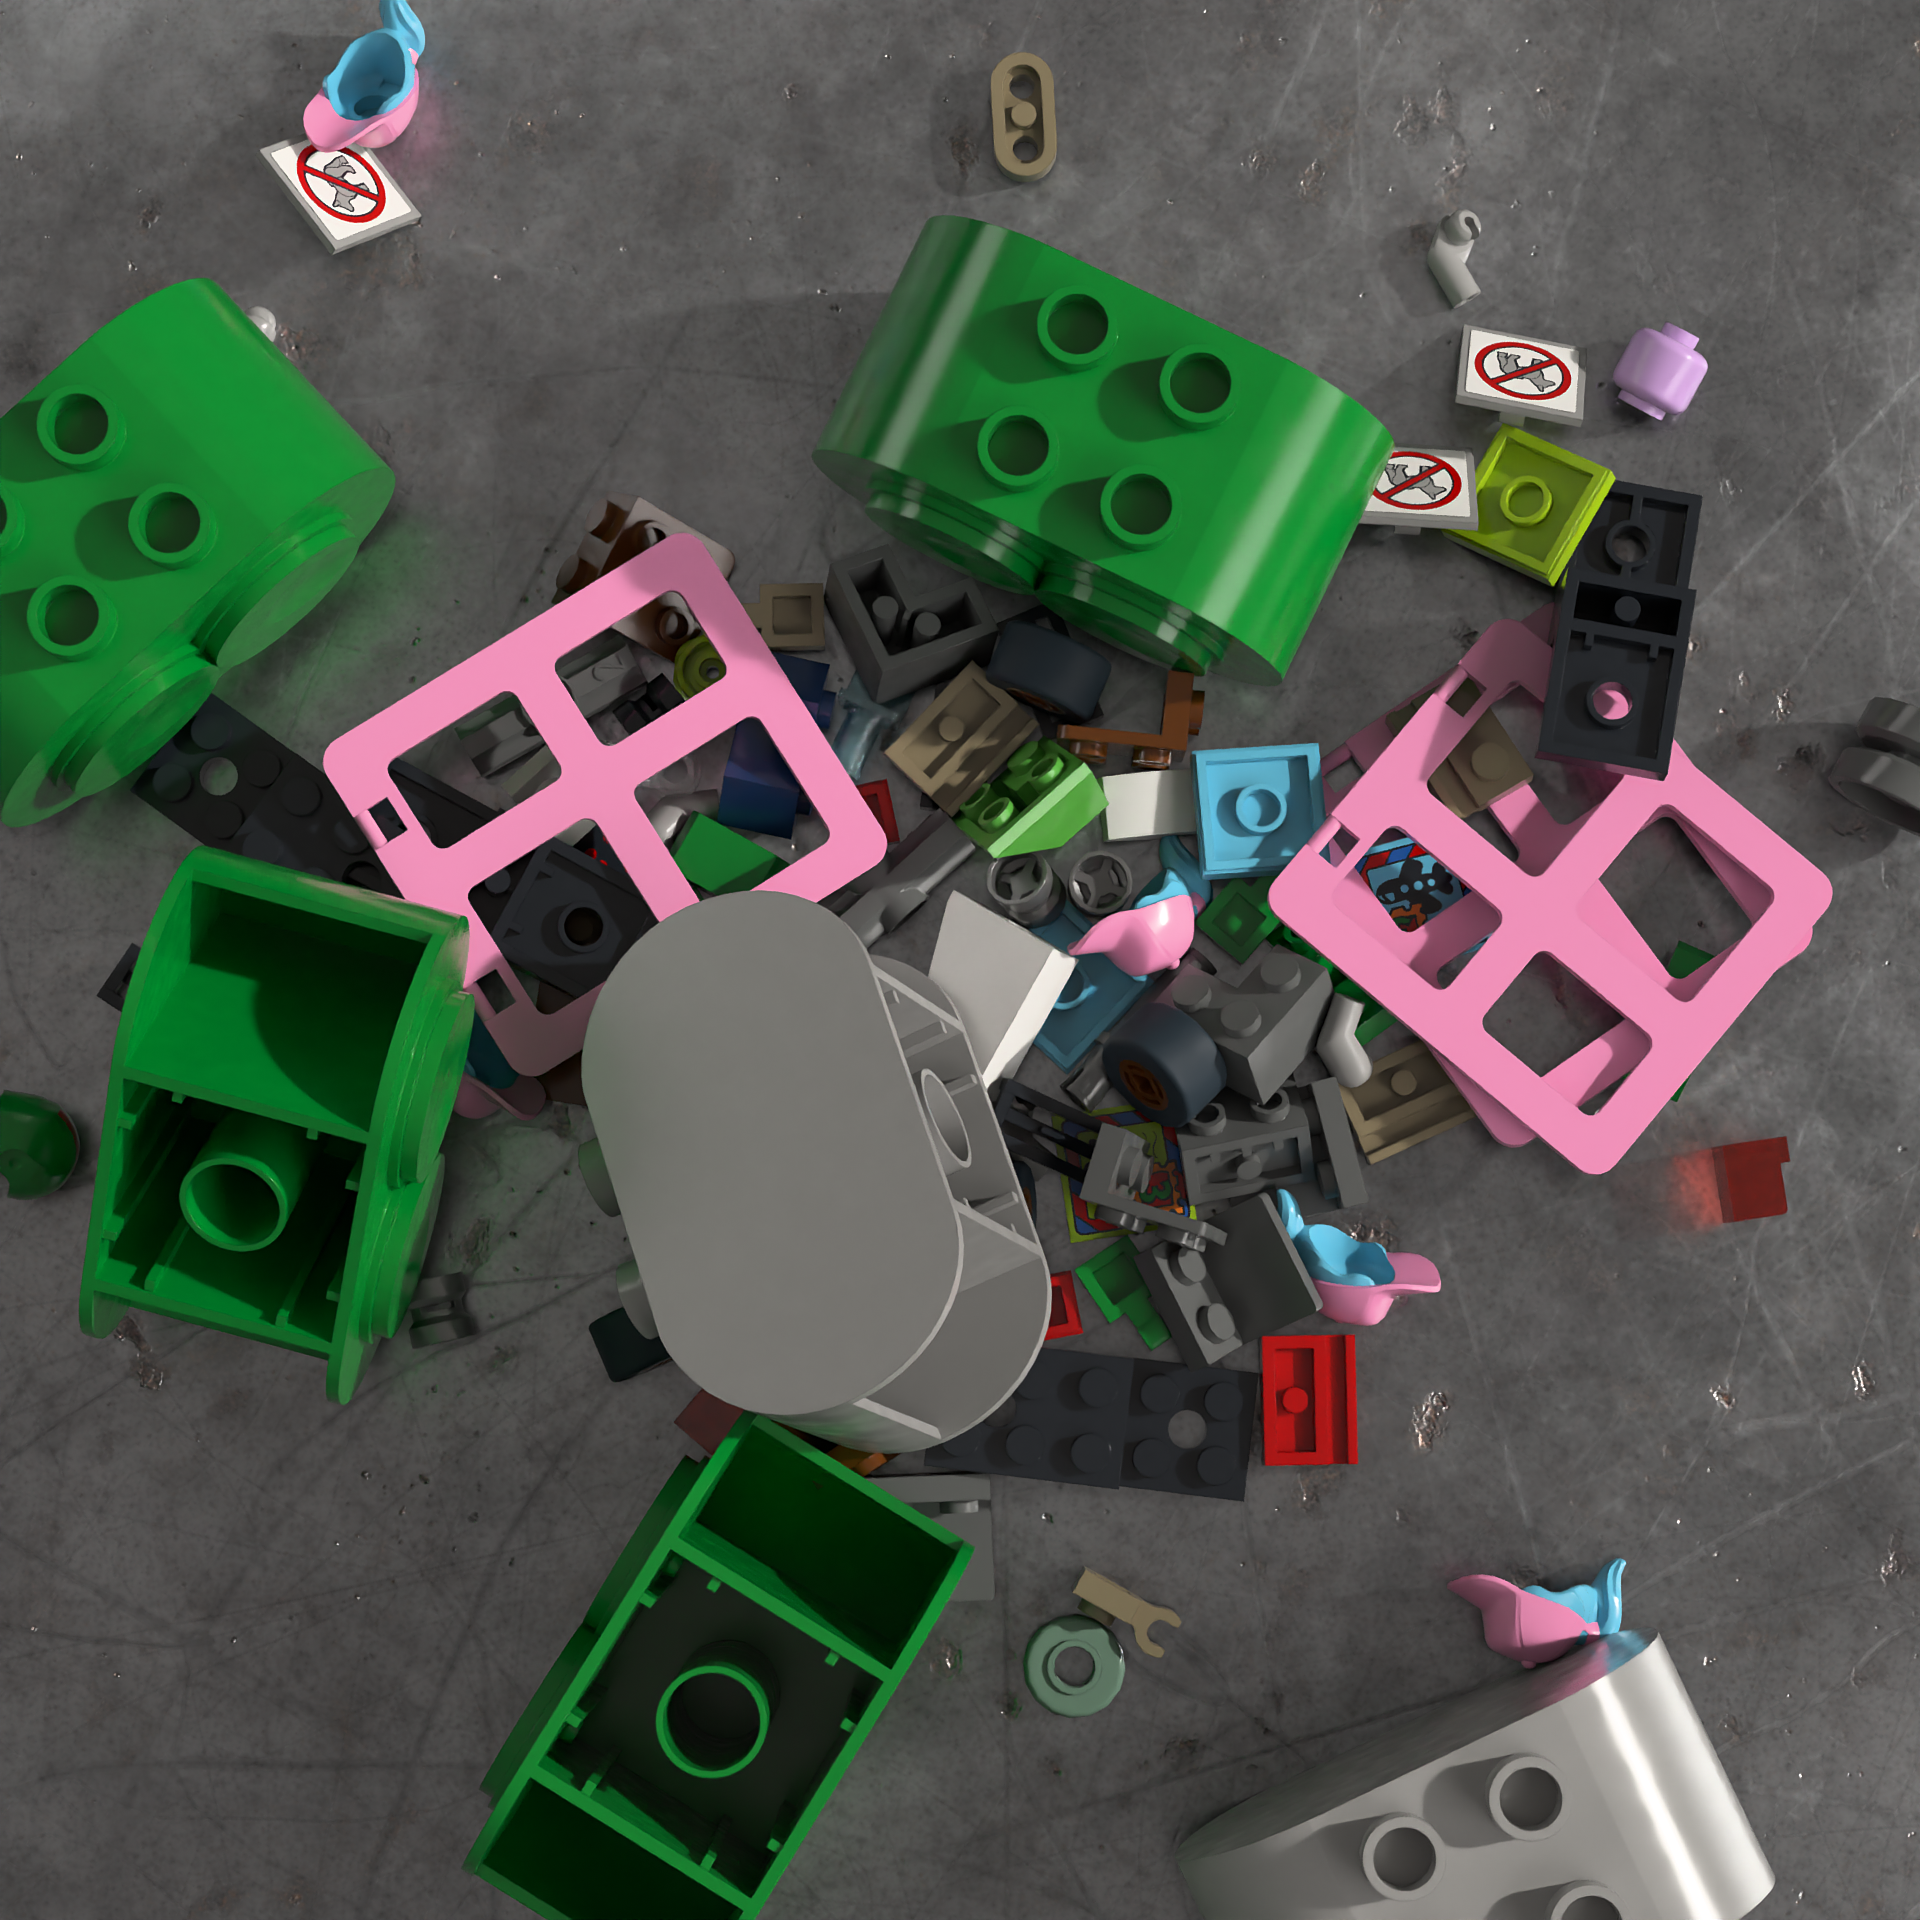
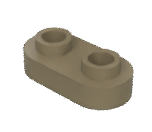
M1026 52L1013 53L1004 57L996 65L991 76L990 93L994 158L998 168L1008 178L1018 182H1032L1045 176L1053 167L1056 159L1057 134L1054 81L1049 66L1040 57ZM1024 81L1029 83L1034 91L1028 98L1019 99L1010 92L1011 86L1016 82ZM1020 143H1030L1036 148L1037 154L1034 158L1025 161L1018 159L1013 150Z

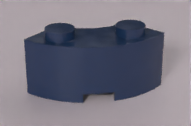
M772 652L817 726L829 730L837 698V692L826 690L830 664ZM753 718L744 719L736 724L723 776L717 823L791 840L798 815L810 817L813 806L761 723Z

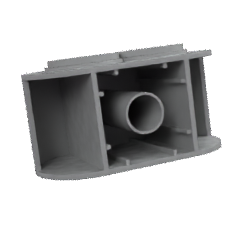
M756 890L719 895L681 909L645 933L620 959L607 978L589 1018L582 1052L581 1078L583 1093L597 1137L581 1144L578 1150L581 1173L594 1201L605 1214L610 1217H616L621 1214L635 1258L617 1267L616 1283L622 1304L635 1328L647 1339H654L659 1336L667 1352L678 1367L709 1394L731 1405L850 1449L883 1454L917 1451L944 1443L982 1422L1012 1395L1034 1364L1043 1345L1049 1325L1052 1288L1047 1261L966 1029L957 1008L949 996L938 984L915 968L892 958L868 954L858 935L847 923L823 906L793 894Z
M1652 1627L1634 1628L1612 1633L1584 1646L1575 1645L1565 1655L1554 1661L1536 1664L1532 1669L1525 1667L1518 1669L1247 1799L1204 1825L1187 1838L1175 1852L1177 1864L1204 1920H1739L1756 1907L1769 1894L1775 1884V1875L1658 1630Z

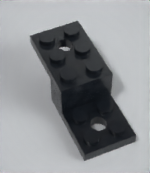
M1618 480L1614 481L1558 578L1547 642L1553 649L1534 758L1658 781L1665 780L1668 775L1697 590L1689 589V582L1703 500L1702 495ZM1622 534L1634 535L1643 542L1646 555L1634 562L1622 560L1615 554L1612 548V540ZM1602 690L1617 691L1626 699L1628 713L1619 719H1607L1596 711L1593 704V696Z
M213 693L209 695L193 717L159 750L130 789L132 793L205 846L346 883V877L353 867L360 864H371L377 868L381 877L380 887L377 892L404 899L326 774L287 748ZM217 761L232 762L238 773L235 787L224 795L209 793L204 783V776L208 767ZM373 808L368 809L388 842L405 832Z
M398 757L388 765L389 776L418 822H421L428 828L431 834V842L437 848L445 849L507 812L502 808H499L498 812ZM387 798L372 807L396 826L402 824L401 819ZM555 837L480 882L468 893V900L506 960L576 998L581 997L605 982L620 959L634 943L658 924L629 877ZM371 864L357 865L347 875L348 878L372 891L377 892L380 887V873ZM576 909H590L601 919V936L591 945H576L565 934L564 923L566 917Z
M1041 1347L1034 1364L1024 1380L1012 1393L1016 1403V1412L1011 1421L999 1427L987 1425L982 1421L968 1431L944 1443L926 1448L924 1466L1118 1490L1119 1486L1244 1502L1259 1373L1207 1366L1190 1373L1187 1365L1183 1363ZM1184 1410L1197 1412L1205 1423L1203 1439L1200 1443L1190 1448L1175 1445L1168 1432L1172 1417Z

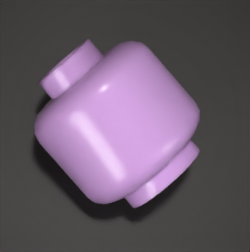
M1667 321L1660 332L1651 328L1638 329L1632 336L1613 372L1614 382L1622 389L1617 398L1660 421L1663 420L1666 413L1672 415L1683 413L1691 402L1708 369L1705 358L1694 350L1699 338Z

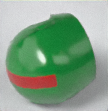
M4 1090L0 1096V1173L7 1178L9 1183L7 1198L32 1200L45 1197L58 1190L69 1179L76 1167L80 1149L77 1128L69 1114L58 1103L35 1094Z

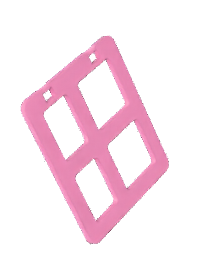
M676 533L668 536L330 743L323 757V767L326 776L403 898L467 917L470 938L467 968L462 991L473 994L475 1000L474 1010L510 1067L518 1074L527 1077L542 1075L583 1049L589 1018L605 982L553 1014L545 1015L540 1013L468 900L469 891L480 882L577 822L591 820L601 831L658 923L681 909L700 902L636 801L634 795L635 788L747 718L756 719L761 723L828 831V839L824 845L750 891H778L797 895L817 903L877 865L883 859L887 849V839L883 829L708 550L697 537L688 533ZM668 592L677 593L687 605L724 664L725 675L718 682L613 746L603 745L595 736L556 674L555 662L560 657ZM510 693L517 698L561 769V775L551 785L445 849L437 848L432 844L389 776L388 765L395 758L498 695ZM386 798L407 829L406 832L389 842L368 811V809ZM493 970L497 971L516 1002L496 1014L476 982Z
M1554 602L1545 604L1520 621L1546 643L1548 642ZM1455 666L1320 759L1326 818L1330 816L1363 775L1336 793L1324 776L1351 757L1365 774L1395 739L1385 723L1386 716L1394 710L1396 712L1409 705L1413 699L1441 684ZM1475 683L1480 693L1483 694L1485 691ZM1511 683L1507 685L1492 704L1521 684ZM1603 690L1628 710V703L1622 694L1614 690ZM1673 738L1672 748L1692 764ZM1526 784L1490 805L1487 809L1518 850L1519 857L1514 864L1527 875L1537 877L1543 874L1601 803L1572 823L1566 825L1559 824L1553 819L1530 786ZM1668 807L1657 808L1637 833L1661 817L1673 818L1753 925L1771 902V895L1768 889ZM1332 837L1329 841L1331 865L1337 868L1346 855ZM1355 867L1337 886L1332 896L1336 907L1428 984L1439 990L1443 988L1437 980L1438 971L1490 936L1500 923L1498 912L1471 891L1415 931H1402ZM1599 879L1577 905V914L1582 921L1672 996L1682 1002H1688L1693 998L1740 941L1738 940L1687 977L1677 979L1669 975ZM1812 927L1778 969L1806 949L1812 938ZM1625 1019L1541 1078L1576 1108H1580L1629 1074L1648 1052L1649 1040L1640 1030ZM1425 1043L1491 1136L1498 1143L1506 1147L1516 1148L1524 1146L1537 1138L1535 1134Z
M1501 619L1487 628L1275 879L1269 888L1267 901L1270 911L1280 922L1576 1170L1586 1175H1599L1609 1171L1617 1164L1821 917L1831 903L1832 886L1822 871L1673 748L1671 750L1668 775L1664 781L1622 774L1619 783L1542 875L1532 877L1522 871L1431 795L1427 788L1429 777L1507 685L1511 683L1521 684L1544 703L1553 648L1521 622L1514 619ZM1468 677L1485 692L1465 716L1462 717L1448 706L1446 702ZM1603 690L1593 696V704L1596 711L1607 719H1619L1628 713V710ZM1659 807H1668L1767 888L1771 895L1769 906L1688 1002L1677 1000L1582 921L1577 914L1579 901ZM1342 827L1358 843L1335 868L1321 857L1319 853ZM1390 828L1398 829L1495 909L1500 917L1497 929L1451 984L1442 990L1435 989L1336 907L1333 902L1332 896L1337 886L1380 835ZM1537 953L1550 955L1640 1030L1649 1040L1648 1052L1595 1115H1586L1490 1036L1483 1028L1482 1020L1484 1015Z

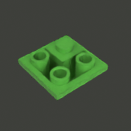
M1043 736L1038 741H1030L1019 747L1008 759V768L990 784L984 783L966 802L964 801L959 806L960 811L951 819L964 835L993 858H1001L1062 847L1106 808L1109 803L1089 767L1082 760L1046 736Z

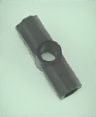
M621 634L555 671L585 720L648 684ZM514 695L454 728L482 778L545 743Z
M939 808L933 814H930L913 832L911 831L907 838L890 853L886 850L883 859L877 865L850 881L845 886L847 892L833 903L828 910L847 923L867 949L884 933L890 935L908 921L929 900L930 897L927 894L975 852L976 847L956 826L953 820Z

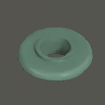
M1078 1614L1057 1617L1041 1626L1028 1642L1023 1660L1025 1683L1035 1701L1049 1712L1068 1718L1091 1716L1107 1707L1120 1691L1126 1671L1123 1649L1114 1633L1101 1622ZM1068 1647L1081 1648L1094 1659L1091 1675L1080 1685L1072 1686L1065 1684L1054 1672L1056 1657L1062 1650Z

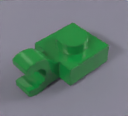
M1279 875L1260 876L1251 887L1241 878H1233L1195 921V925L1243 965L1280 922L1270 911L1267 901L1269 888Z
M1127 1234L1074 1269V1272L1109 1324L1126 1314L1149 1350L1153 1351L1172 1338V1335L1148 1300L1152 1295L1133 1259L1140 1252Z

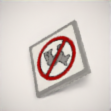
M306 133L262 148L255 155L331 255L414 223L421 217V214L371 149L362 147L354 142L338 151L325 153L317 150L307 138Z
M1464 324L1461 336L1455 403L1500 411L1498 422L1523 427L1525 417L1581 427L1584 409L1587 349Z
M1395 443L1394 451L1359 523L1394 525L1395 534L1419 535L1421 527L1477 531L1479 522L1473 448Z

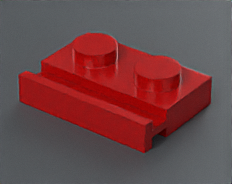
M1355 1334L1260 1337L1262 1465L1358 1464Z

